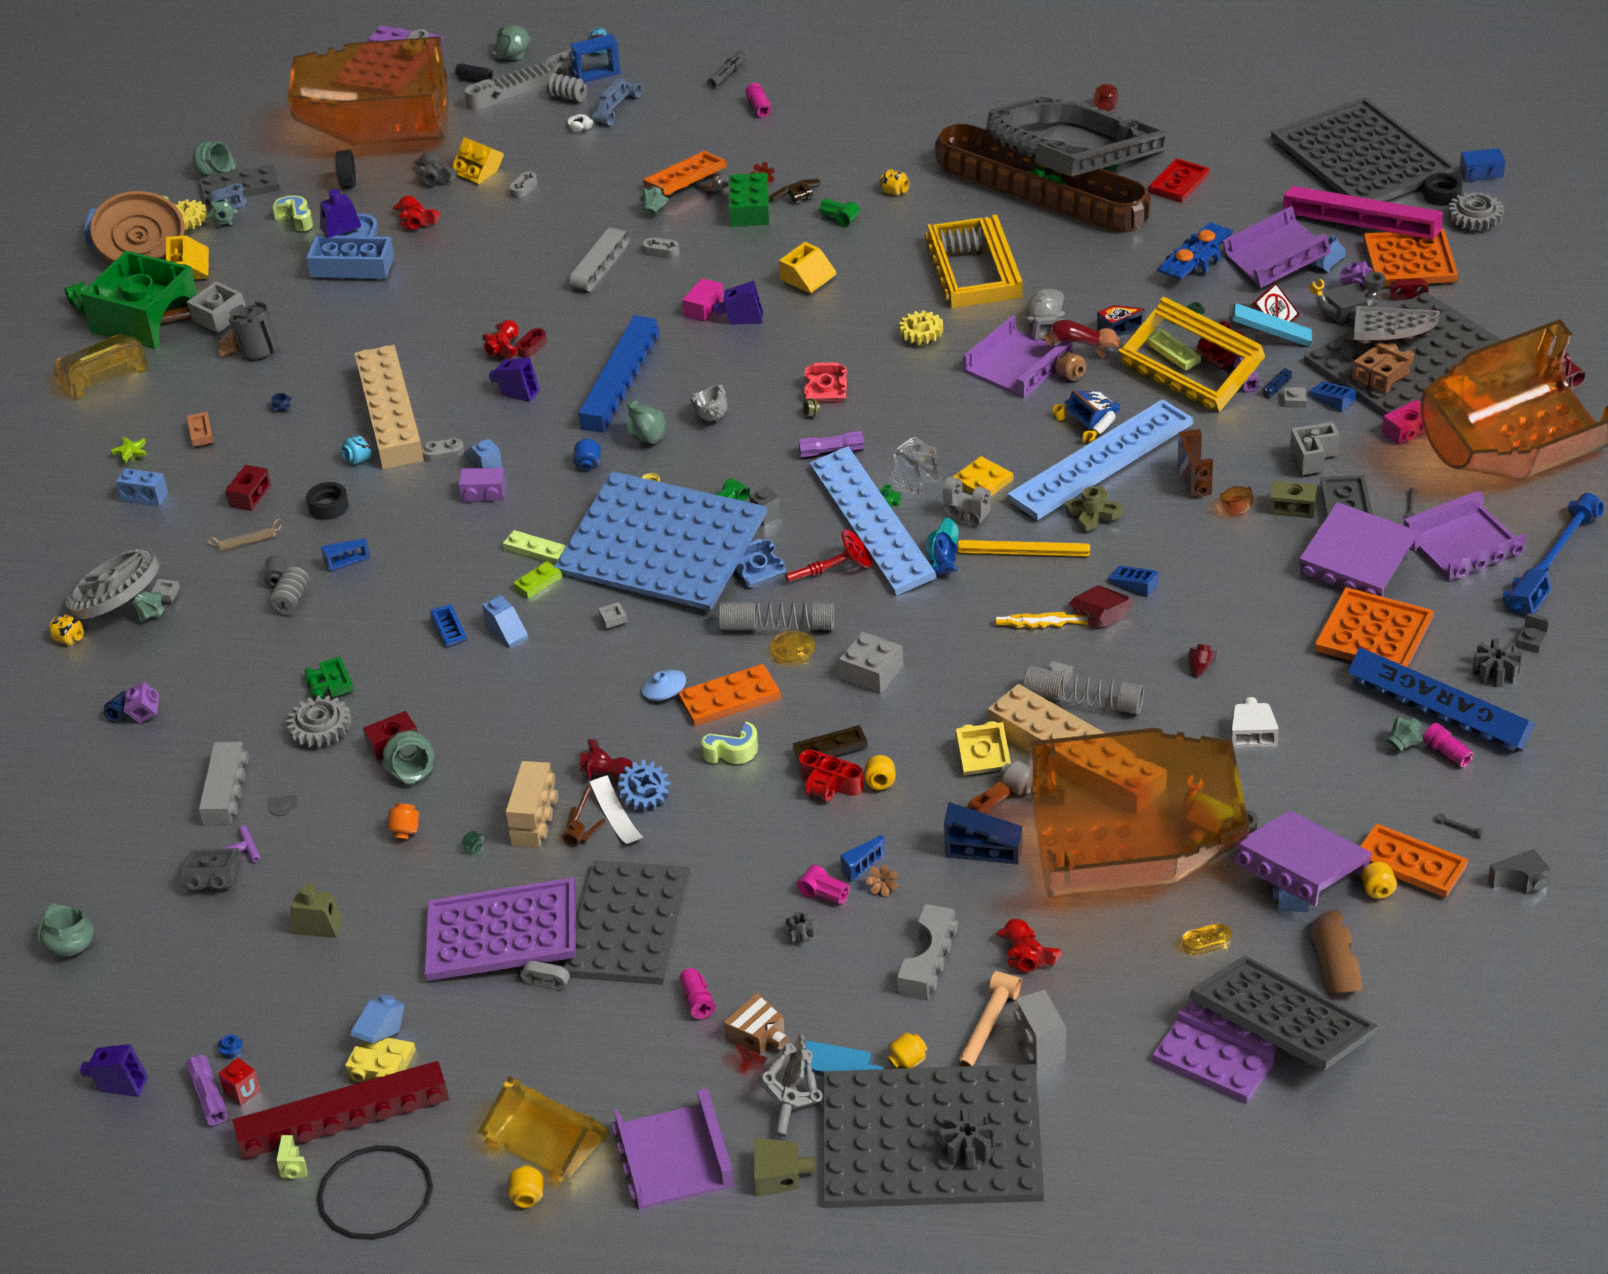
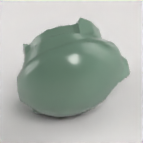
M509 25L499 29L497 43L494 51H492V55L496 60L523 59L525 51L530 44V35L523 27L518 25Z
M204 141L198 143L194 148L193 165L204 178L209 175L216 176L234 171L236 163L228 148L222 142Z
M637 400L629 402L627 404L629 410L627 417L628 434L633 435L636 440H640L642 443H659L664 437L667 427L663 413L654 407L638 404Z
M411 730L398 732L389 738L383 749L384 759L382 760V766L405 785H414L415 782L420 781L433 770L435 752L430 741L422 733Z
M56 903L46 907V912L42 916L37 934L39 946L61 957L81 953L86 950L95 937L93 923L85 916L81 909L57 905Z

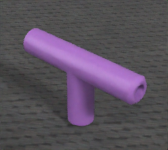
M241 826L238 832L242 842L227 846L225 849L239 848V852L247 850L251 861L258 862L260 855L247 826Z

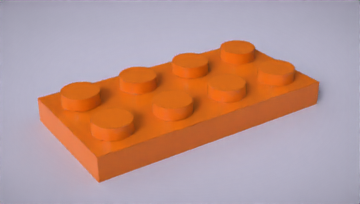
M702 151L644 178L643 183L645 187L650 189L651 187L660 188L662 190L661 193L668 196L680 188L688 187L689 184L695 181L703 180L710 174L720 172L721 169L727 167L726 161L709 152Z
M760 664L683 689L678 693V698L693 725L698 726L781 699V692L765 665Z
M1377 823L1360 846L1372 852L1369 864L1374 862L1386 863L1392 868L1395 878L1447 898L1468 866V859Z

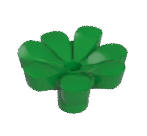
M886 484L883 486V489L879 490L890 507L901 505V493L894 492L891 485Z

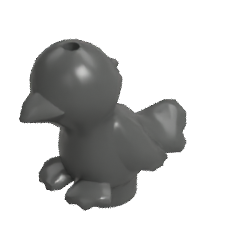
M432 151L423 153L420 158L414 161L415 164L419 165L416 168V174H422L417 179L419 183L424 185L442 184L445 181L452 182V179L457 175L455 169L442 167V160Z

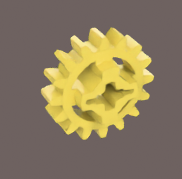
M187 199L182 202L178 201L177 205L174 204L183 216L185 230L194 229L195 225L201 226V222H206L207 210L205 204L202 205L201 201L196 203V200L189 202Z
M914 311V315L908 313L907 318L902 317V322H899L900 336H904L905 341L910 339L911 344L917 342L918 345L921 342L929 344L930 340L935 342L936 337L941 338V333L944 332L943 319H939V315L933 316V312L925 313V311H922L918 314L917 311Z

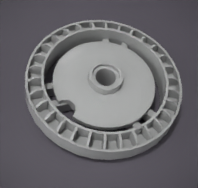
M140 548L122 552L117 556L114 555L109 560L106 559L105 562L100 565L98 564L96 568L91 569L89 573L83 575V578L77 581L67 595L66 607L72 616L79 619L104 615L106 612H111L117 607L119 608L120 605L136 597L153 580L160 566L157 557L152 550Z

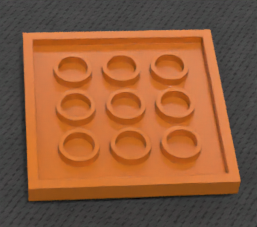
M1444 229L1434 239L1393 232L1364 234V244L1373 272L1376 271L1385 275L1384 287H1388L1391 282L1399 279L1421 278L1427 284L1458 282V272Z
M1345 587L1315 643L1314 651L1353 661L1359 647L1408 668L1433 619L1434 610Z

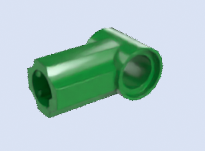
M827 198L821 201L819 207L820 214L836 219L842 226H849L861 212L859 206L854 202L843 204Z
M80 282L64 288L69 303L74 304L79 313L86 315L80 295L87 288L85 283Z
M729 478L723 484L722 490L716 495L746 502L751 490L741 482Z

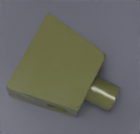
M306 884L296 892L290 909L291 934L337 938L343 917L333 895L330 892L316 891V887L313 884Z
M754 1138V1183L756 1197L797 1190L800 1187L799 1174L815 1173V1157H799L798 1143Z

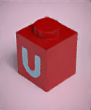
M240 1058L235 1059L218 1073L224 1094L240 1106L261 1090L256 1071Z

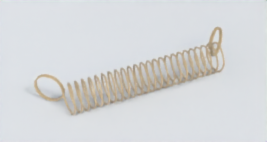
M277 519V520L274 522V525H273V528H274V529H275V523H276L278 520H280V519ZM267 528L268 536L265 537L266 540H267V538L269 539V536H270L269 531H268V528ZM276 529L275 533L273 531V535L270 538H274V535H276ZM263 532V536H261L260 539H258L257 534H256V538H255L254 533H253V537H254L253 542L255 543V540H257V539H258L259 542H260V540L262 541V538L265 536L264 532ZM248 533L249 541L246 542L247 545H248V543L250 544V541H251L250 536H249V533ZM236 536L237 543L234 545L235 548H236V545H237V547H238V544H239L238 539H237V536ZM244 537V541H242V543L239 544L240 547H241V545L243 546V543H245V541H246L245 537ZM224 539L225 546L222 548L223 551H224V548L227 547L226 542H225V539ZM219 540V542L217 541V545H213V544H211V545H212V546H219L220 540ZM233 540L232 544H230V546L227 547L228 550L229 548L231 549V546L234 544Z

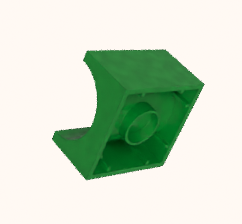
M126 250L80 295L91 333L157 349L160 346V324L166 308L170 303L188 307L187 301L197 295V289L191 266Z

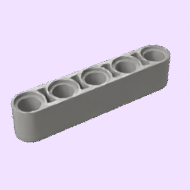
M608 228L571 273L569 279L570 287L588 292L592 291L627 247L630 239L629 232Z

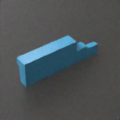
M808 1040L806 1042V1050H810L813 1054L811 1069L814 1074L824 1076V1071L884 1069L881 1066L871 1065L873 1060L871 1052Z

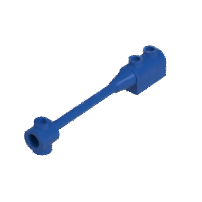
M1583 493L1577 501L1569 502L1568 511L1573 519L1547 555L1533 568L1527 570L1522 577H1515L1513 579L1512 591H1504L1503 603L1509 611L1520 615L1534 614L1552 590L1548 575L1551 563L1580 523L1586 524L1592 518H1601L1603 516L1604 503L1592 493Z

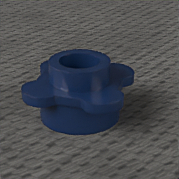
M277 393L271 398L272 405H270V409L272 411L290 409L289 403L292 401V398L285 393Z

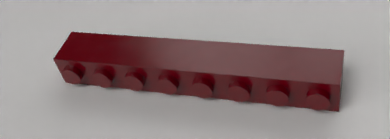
M434 1061L232 1119L242 1159H247L278 1150L282 1135H293L294 1144L308 1142L312 1139L439 1104L449 1100L439 1061Z

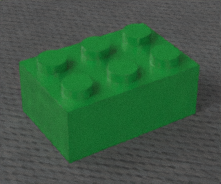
M756 172L753 174L738 173L729 175L731 227L769 225L767 173Z

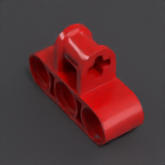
M805 750L800 753V777L806 781L804 788L806 795H815L829 802L836 792L850 796H856L863 792V770L861 766L815 750Z

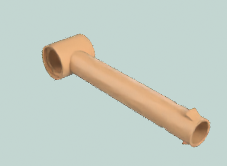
M1000 971L994 972L989 986V992L992 993V996L957 1062L959 1067L974 1066L1007 999L1016 1000L1022 984L1020 977Z

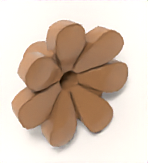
M883 864L881 869L876 866L870 869L873 876L866 878V884H873L870 889L873 894H877L880 890L882 896L887 897L890 894L889 889L896 890L898 888L897 882L893 880L898 877V873L895 870L889 871L888 865Z

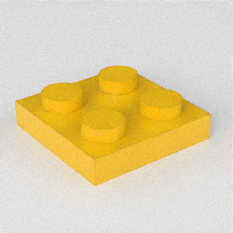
M982 456L953 476L962 481L963 490L973 494L974 490L980 486L990 490L991 496L1014 480L1012 472Z

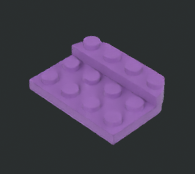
M1192 1000L1188 1006L1178 1012V1020L1152 1054V1061L1247 1104L1274 1064L1275 1045L1266 1042L1265 1039L1252 1032L1245 1031L1240 1025L1223 1019L1216 1012L1203 1008Z

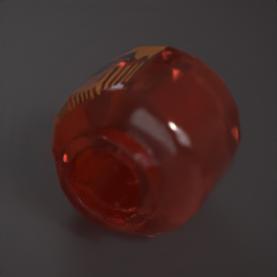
M1111 84L1099 85L1094 92L1095 107L1098 110L1103 109L1107 112L1115 109L1118 103V90Z

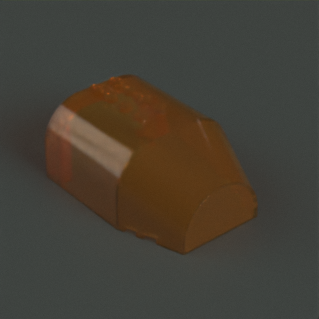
M441 36L348 43L343 45L344 49L334 51L333 47L327 48L328 53L317 56L315 51L293 57L287 98L291 115L295 121L350 145L446 138L449 101Z
M1561 319L1469 352L1458 365L1454 364L1447 374L1441 375L1424 389L1421 397L1423 427L1433 450L1446 465L1464 471L1523 480L1608 447V406L1605 408L1600 422H1596L1566 381L1563 359L1572 333Z
M1147 728L1029 741L1033 813L1044 884L1048 898L1175 884L1245 841L1249 836L1250 827L1233 742L1231 740L1201 736L1200 739L1185 737V733L1177 732V735L1162 733V729Z

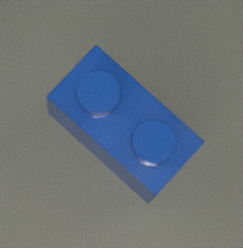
M1500 148L1461 152L1460 170L1465 181L1504 178L1505 159Z

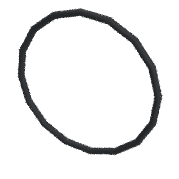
M375 1145L355 1150L338 1160L322 1178L317 1195L320 1215L333 1230L350 1238L376 1239L396 1234L414 1223L428 1206L433 1184L430 1170L416 1154L401 1147ZM376 1150L396 1151L413 1158L425 1171L428 1188L424 1203L413 1217L394 1229L375 1234L352 1233L335 1225L325 1213L322 1196L326 1182L343 1163L356 1155Z

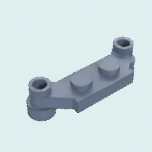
M618 77L600 95L598 109L593 112V121L601 122L603 125H613L615 114L612 110L627 95L640 98L643 91L642 85L634 82L628 83L625 82V78Z

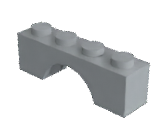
M925 904L918 921L919 939L928 944L929 948L917 957L904 959L897 976L898 995L928 1000L931 990H936L938 983L937 974L943 971L944 955L950 952L951 936L957 933L958 920H955L954 909Z

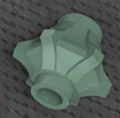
M651 187L650 190L643 189V194H639V199L642 202V212L650 217L656 216L657 212L664 208L669 199L662 195L660 188Z
M226 198L222 202H215L213 200L211 202L213 205L212 209L207 213V217H211L216 222V227L218 228L222 224H229L231 226L233 224V215L237 213V209H233L228 203L229 199ZM223 211L225 214L220 215L219 212Z
M142 591L136 597L131 598L130 604L136 609L140 621L152 617L157 619L163 613L164 607L161 603L163 594L161 592L151 593Z
M1397 716L1392 721L1393 728L1389 734L1390 736L1386 739L1393 749L1401 752L1403 749L1412 745H1419L1423 741V738L1420 736L1422 725L1414 717L1402 719Z

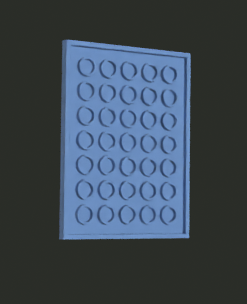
M612 471L554 567L561 570L562 575L712 611L766 516L767 508L763 505Z

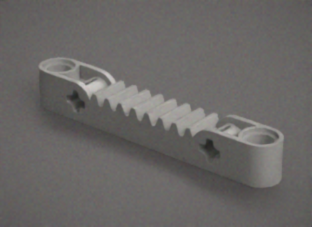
M571 50L550 56L544 63L540 62L539 67L534 64L533 69L528 66L526 71L521 69L520 74L514 71L513 76L510 73L507 78L501 76V81L495 78V81L487 79L466 87L467 107L471 110L482 109L548 84L552 73L562 74L564 77L573 76L571 72L573 62H571L569 56Z

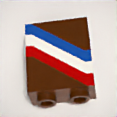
M1200 429L1178 432L1177 466L1190 498L1212 495L1213 459L1201 460L1202 433Z

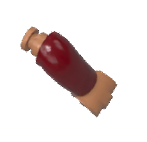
M1063 319L1056 321L1052 324V329L1049 333L1044 334L1045 341L1051 347L1055 345V342L1059 343L1060 341L1096 346V352L1102 359L1106 357L1104 347L1120 348V340L1112 329L1105 328L1097 331L1071 320Z

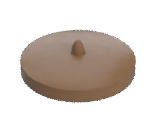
M129 191L109 198L99 206L91 220L90 230L93 246L99 256L109 264H112L126 250L166 260V237L185 236L184 219L179 209L165 197L146 191Z

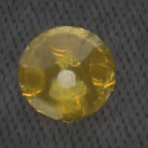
M795 630L777 635L770 644L771 653L774 655V660L777 663H807L810 661V655L816 647L814 639L809 634Z

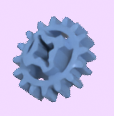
M642 760L639 766L634 761L632 762V769L627 766L624 768V774H620L618 790H621L620 798H626V806L633 803L634 810L641 806L643 812H646L648 806L656 810V803L664 804V798H668L670 782L667 781L668 773L661 774L662 766L656 769L654 768L653 761L650 765H646L645 760Z

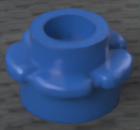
M226 1035L218 1042V1051L227 1059L235 1058L242 1052L243 1041L240 1038L238 1039L236 1035Z

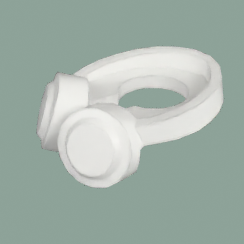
M583 114L574 115L568 119L570 130L577 133L583 129L589 130L593 125V120ZM583 119L582 123L574 120Z

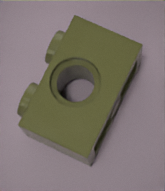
M1273 481L1269 514L1314 518L1317 485Z

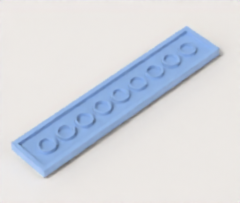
M1162 399L1007 493V500L1036 520H1039L1062 506L1066 501L1083 493L1085 488L1096 485L1177 435L1178 432L1193 425V418Z
M848 446L810 462L812 471L854 534L863 542L871 559L896 596L937 578L932 566Z

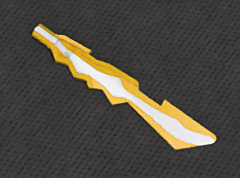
M1064 612L1024 613L996 617V626H1012L1015 628L1026 627L1033 629L1040 627L1043 629L1047 626L1060 628L1065 623L1090 625L1088 623V616L1066 615Z

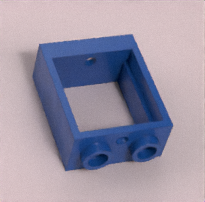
M612 34L571 44L569 56L571 62H573V67H571L573 77L581 78L586 83L621 74L618 43ZM607 49L608 65L582 70L581 55Z

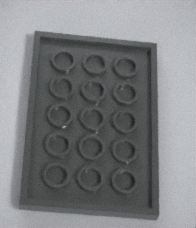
M594 860L576 923V958L566 959L564 969L569 972L570 978L664 985L691 876L690 867Z
M1246 955L1192 988L1189 996L1190 999L1197 1002L1201 1007L1216 1012L1223 1019L1240 1025L1245 1031L1262 1037L1266 1042L1286 1050L1290 1055L1299 1057L1310 1063L1312 1067L1322 1071L1331 1067L1374 1036L1378 1025Z

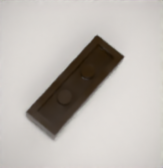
M860 725L792 743L798 762L800 753L805 750H815L830 756H837L868 747L867 738Z

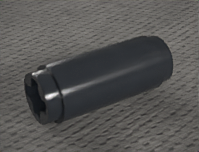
M461 63L456 65L455 75L459 76V78L481 82L487 79L492 80L493 71L489 68Z

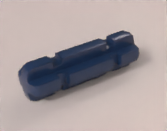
M1286 368L1280 371L1263 387L1262 394L1268 398L1272 397L1292 378V371Z

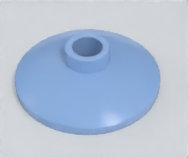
M678 670L657 672L644 682L642 694L646 699L652 701L668 699L684 688L686 677L683 672Z

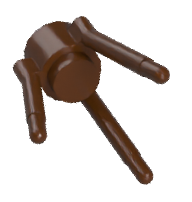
M587 785L578 808L572 807L566 828L561 836L562 840L570 846H578L580 842L586 844L588 838L606 822L602 818L585 833V826L578 821L589 796L591 785Z

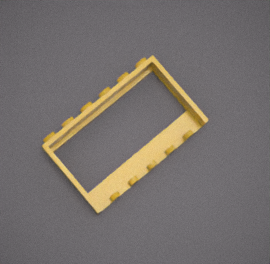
M997 214L992 215V218H976L935 224L933 226L928 224L925 241L926 244H929L930 256L932 255L937 277L940 278L941 288L944 289L945 300L950 302L951 308L1023 298L1022 279ZM973 227L977 233L978 228L981 227V235L985 236L1001 282L958 288L941 241V229L945 235L947 229H950L953 234L955 228H958L961 234L963 228H966L969 233L970 228Z
M1163 296L1159 305L1123 348L1118 350L1121 362L1128 368L1133 367L1144 376L1152 377L1157 383H1164L1173 391L1185 394L1190 400L1201 402L1207 409H1214L1220 412L1265 358L1262 346ZM1163 319L1243 358L1217 392L1137 352Z

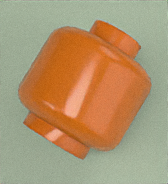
M396 803L395 807L389 809L387 830L394 833V838L408 839L409 835L417 833L420 814L419 811L414 809V805Z

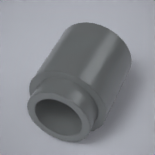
M272 555L265 562L263 579L269 586L276 587L283 571L287 568V563L282 556Z

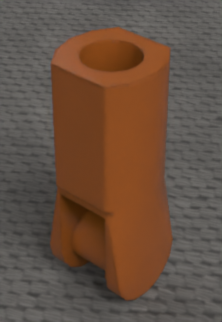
M1000 781L986 792L972 798L968 803V808L987 814L994 806L1010 796V790L1007 785Z

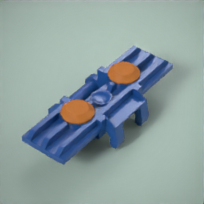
M1212 222L1207 223L1199 232L1193 233L1191 239H1186L1179 249H1175L1173 254H1169L1166 257V261L1157 268V272L1181 280L1190 271H1196L1200 266L1202 268L1201 273L1205 275L1209 271L1208 260L1212 256L1215 264L1221 260L1218 246L1222 243V240L1228 238L1233 233V230Z

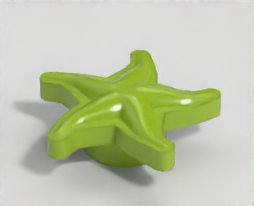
M124 437L122 438V446L111 449L112 455H122L124 463L135 460L139 456L147 455L145 450H141L146 444L145 438L132 442Z

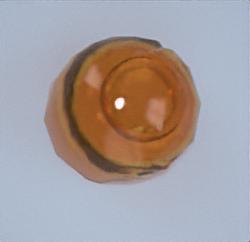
M1233 486L1224 493H1221L1220 499L1226 511L1231 514H1241L1251 508L1254 502V495L1251 487Z

